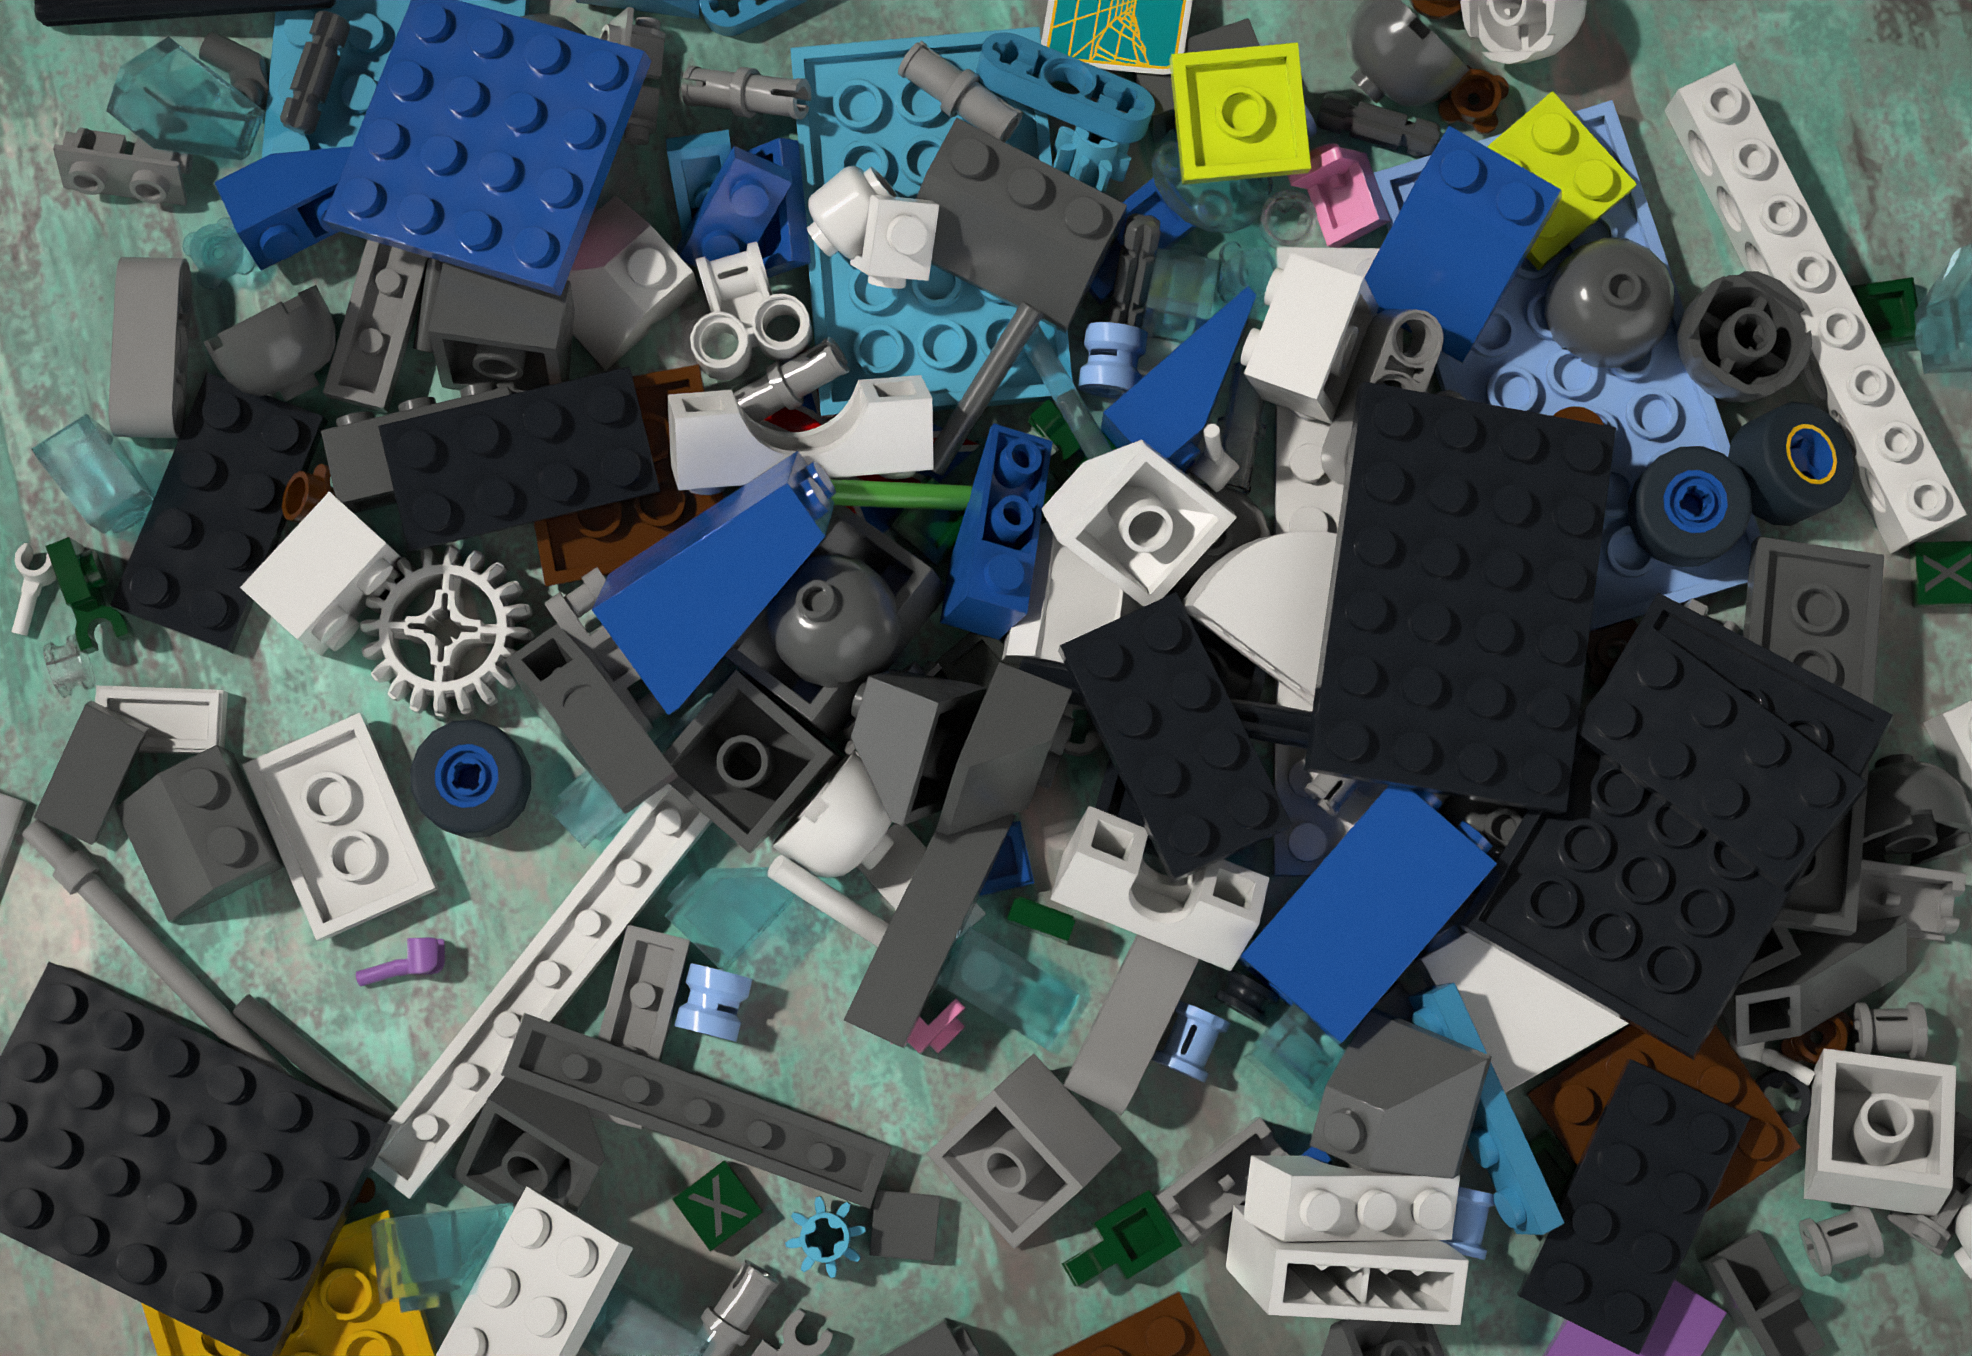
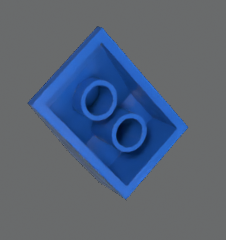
M1448 126L1417 178L1364 277L1379 306L1377 314L1389 309L1427 311L1436 317L1442 327L1444 339L1441 351L1463 363L1562 198V190L1455 128ZM1406 322L1400 326L1412 334V330Z
M1249 286L1242 290L1103 412L1100 430L1117 449L1143 440L1186 475L1189 473L1188 470L1196 462L1194 459L1201 452L1198 446L1204 434V428L1208 424L1252 312L1257 295Z

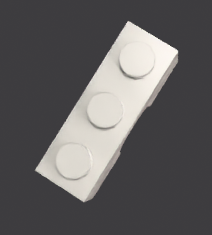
M1088 806L1063 853L1050 900L1231 971L1260 924L1269 877L1223 859L1192 875L1171 883L1168 876L1154 871L1142 858L1148 836L1144 827Z
M1251 1155L1243 1220L1283 1242L1452 1240L1460 1175L1451 1179L1367 1171L1363 1168L1352 1169L1333 1166L1317 1161L1309 1156Z

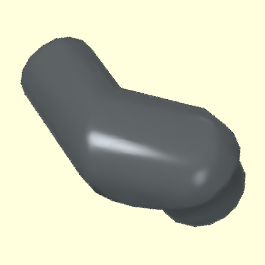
M213 31L208 33L200 47L199 59L229 74L233 93L229 95L232 106L242 113H256L265 109L269 90V74L263 56Z

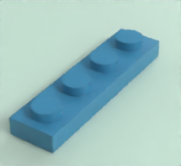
M1454 982L1429 986L1408 997L1415 1011L1412 1014L1413 1024L1487 1054ZM1490 1062L1467 1145L1476 1162L1481 1167L1486 1168L1497 1191L1494 1193V1203L1502 1220L1509 1227L1514 1228L1516 1234L1543 1235L1564 1224V1221Z

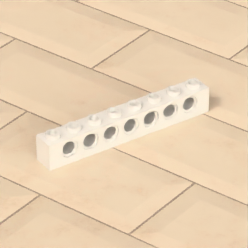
M1733 63L1678 89L1664 111L1745 270L1758 271L1781 280L1799 297L1805 309L1800 315L1805 323V332L1807 333L1811 330L1812 347L1806 367L1799 376L1814 405L1827 412L1843 429L1852 449L1855 468L1853 481L1890 554L1932 535L1966 516L1967 514L1736 64Z

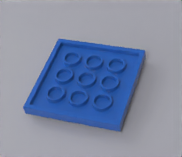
M411 0L323 221L333 230L561 296L650 67L651 59L645 51L459 0Z

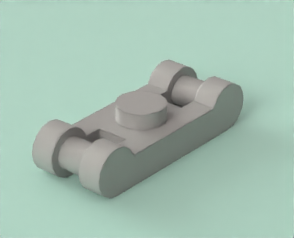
M598 567L581 577L584 584L565 597L559 592L544 604L560 628L588 656L644 731L648 733L654 729L651 722L666 713L652 692L639 701H635L627 688L641 679L639 674L603 625L588 633L578 619L593 608L606 581ZM687 698L674 713L676 714L691 703Z

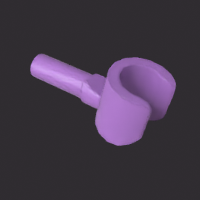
M432 937L408 938L407 959H394L390 962L356 971V980L359 986H364L407 974H437L443 969L445 964V942L443 939Z

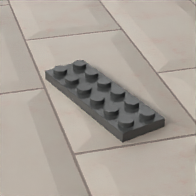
M1758 536L1751 543L1743 637L1873 704L1884 555ZM1869 763L1860 776L1866 782H1868ZM1867 789L1816 851L1773 926L1850 936L1856 932Z

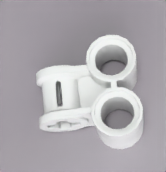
M757 241L747 244V250L713 261H709L705 256L696 259L711 313L700 318L694 325L690 336L691 349L701 370L710 378L722 381L732 380L742 375L750 364L752 348L759 346L762 353L771 360H780L783 363L790 361L810 348L813 334L809 313L804 304L796 297L787 294H772ZM788 315L799 321L800 328L798 333L788 341L777 342L765 334L767 325L778 316ZM719 333L731 334L739 341L734 354L724 360H715L705 354L706 343L711 337Z

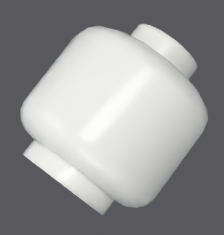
M848 166L809 198L808 208L814 222L807 227V231L827 256L832 257L838 251L850 260L854 259L856 255H863L871 195L899 197L892 186L875 168L870 167L863 171L856 166Z

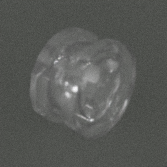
M1283 190L1273 194L1264 204L1259 219V230L1263 240L1276 250L1277 247H1303L1312 237L1317 223V212L1314 203L1307 195L1296 190ZM1292 208L1298 210L1301 213L1298 225L1305 226L1302 231L1298 232L1295 229L1289 228L1282 234L1275 229L1278 217L1271 216L1275 210L1284 214L1290 212Z
M76 634L67 636L66 643L62 646H56L54 642L44 644L43 655L51 680L62 698L72 696L73 689L77 686H82L85 690L95 688L96 681L90 658L80 651Z

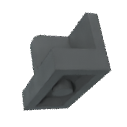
M1753 1229L1699 1260L1701 1267L1752 1356H1808L1825 1346L1799 1300L1804 1295L1799 1285L1788 1281L1760 1230Z

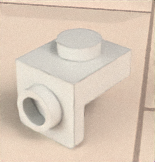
M871 195L863 255H856L854 259L850 260V265L867 274L869 284L880 287L902 289L906 286V279L929 281L939 204L931 200Z

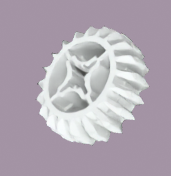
M447 546L444 552L443 564H438L437 557L430 548L422 549L420 558L423 568L416 570L407 558L399 559L397 565L405 577L399 583H395L391 577H387L382 583L383 587L390 592L386 600L384 601L376 596L367 597L365 605L374 612L379 613L380 618L379 620L362 621L360 623V630L364 634L378 636L379 640L364 646L362 654L368 660L385 658L371 672L372 677L378 683L396 677L390 685L388 696L397 702L405 698L413 690L410 698V709L421 714L433 697V708L437 717H448L451 711L452 699H456L458 708L463 715L470 716L474 714L475 708L471 695L479 693L481 699L487 705L493 706L498 702L496 694L489 687L494 681L498 680L504 687L510 690L516 686L517 681L504 671L507 666L505 659L517 652V650L513 649L514 644H528L534 640L535 634L531 630L524 627H515L516 623L532 617V609L528 604L509 605L519 598L523 588L517 581L508 582L498 587L507 572L506 568L499 562L491 565L482 574L485 565V556L482 552L473 550L467 557L464 565L461 566V554L456 546ZM461 584L477 588L489 597L496 613L497 624H484L481 620L466 618L464 600L460 597ZM441 585L440 590H436L432 607L426 613L419 616H406L405 620H402L406 609L417 596L429 588ZM451 617V620L460 629L468 632H461L457 640L451 637L453 643L449 646H444V643L435 635L427 632H434L438 624L444 627L442 621ZM399 639L411 640L415 644H423L429 647L431 655L430 664L435 667L434 681L423 679L411 672L401 655ZM489 644H494L488 658L478 669L463 678L454 680V675L459 673L461 659L466 652L473 648L488 647Z

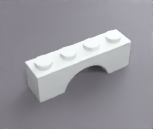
M921 375L858 380L850 400L840 413L827 423L803 432H780L758 424L740 407L732 390L668 395L671 468L678 491L689 490L694 494L712 495L723 492L727 486L746 485L796 451H799L808 465L814 461L817 462L830 479L852 480L853 476L879 474L887 479H905L913 476L916 471L934 470L932 396Z

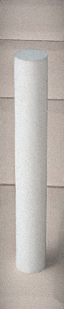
M780 855L773 861L767 874L769 878L876 947L879 946L889 926L887 922L785 856Z

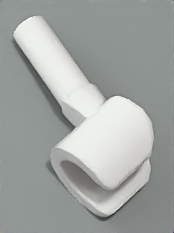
M1208 424L1204 428L1205 451L1188 471L1197 480L1201 479L1217 493L1225 487L1239 470L1240 466L1224 452L1221 445L1219 427L1216 424Z
M24 543L18 548L14 560L16 568L24 577L12 632L25 636L28 635L38 596H40L42 587L50 585L57 578L48 553L46 555V562L40 569L28 570L33 558V548L29 543Z
M1730 1034L1729 1044L1739 1059L1762 1063L1779 1071H1785L1807 1086L1812 1081L1815 1075L1813 1070L1778 1051L1765 1048L1766 1042L1737 1047Z

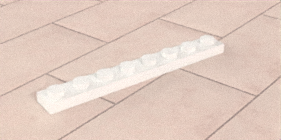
M667 784L642 802L387 1122L392 1125V1128L371 1169L407 1198L413 1199L481 1114L488 1097L505 1077L501 1075L523 1014L527 1013L551 1023L555 1021L626 931L627 925L632 924L712 823L706 815L670 784Z

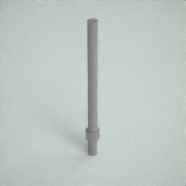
M38 819L24 830L22 836L55 869L52 876L70 895L77 892L226 1046L293 1077L97 876L99 867L81 849L74 852L48 824Z

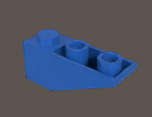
M353 146L270 154L214 182L238 236L260 271L340 232L333 230L323 219Z
M995 423L990 427L970 499L949 563L940 623L999 640L1011 627L1015 626L1027 615L1042 518L1041 509L1044 504L1053 441Z

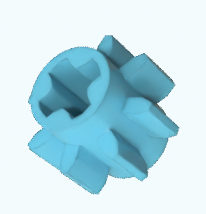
M1061 126L1053 147V151L1057 153L1053 167L1100 192H1106L1110 178L1120 182L1125 180L1131 162V157L1127 155L1130 143L1114 142L1075 126V130Z
M818 1196L815 1198L814 1203L816 1215L808 1218L799 1212L792 1213V1219L795 1223L802 1226L800 1237L785 1242V1245L788 1248L802 1246L807 1257L802 1262L801 1271L806 1272L815 1261L826 1263L827 1273L830 1278L836 1277L838 1270L836 1259L844 1255L851 1261L858 1262L860 1260V1254L850 1247L852 1237L860 1236L867 1229L866 1226L862 1225L850 1227L845 1217L850 1211L851 1203L847 1201L835 1213L827 1211L825 1200L822 1196ZM828 1218L831 1228H842L844 1233V1239L834 1244V1254L824 1255L821 1245H811L809 1242V1234L818 1230V1219Z

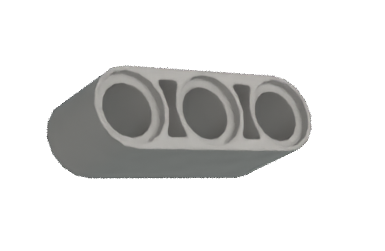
M121 257L118 261L115 279L109 389V423L114 437L179 438L184 428L191 311V271L189 263L185 258Z
M1417 309L1384 310L1373 317L1367 327L1321 452L1322 468L1328 478L1337 484L1344 485L1358 386L1363 382L1375 384L1384 382L1386 386L1426 392L1442 350L1444 339L1442 327L1438 320L1427 311ZM1406 322L1412 330L1413 339L1408 351L1402 354L1397 347L1396 336L1400 326Z
M1137 934L1063 1086L1122 1116L1140 1083L1199 959Z

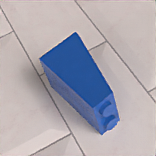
M799 451L782 460L607 576L592 611L668 715L680 708L826 536L834 507V501L831 497L836 494V491L823 468L815 461L808 465Z
M1388 785L1237 960L1239 964L1269 990L1278 995L1285 1004L1334 1046L1342 1044L1497 864L1487 855L1492 848L1490 842L1464 821L1455 828L1437 812L1442 802L1431 792Z

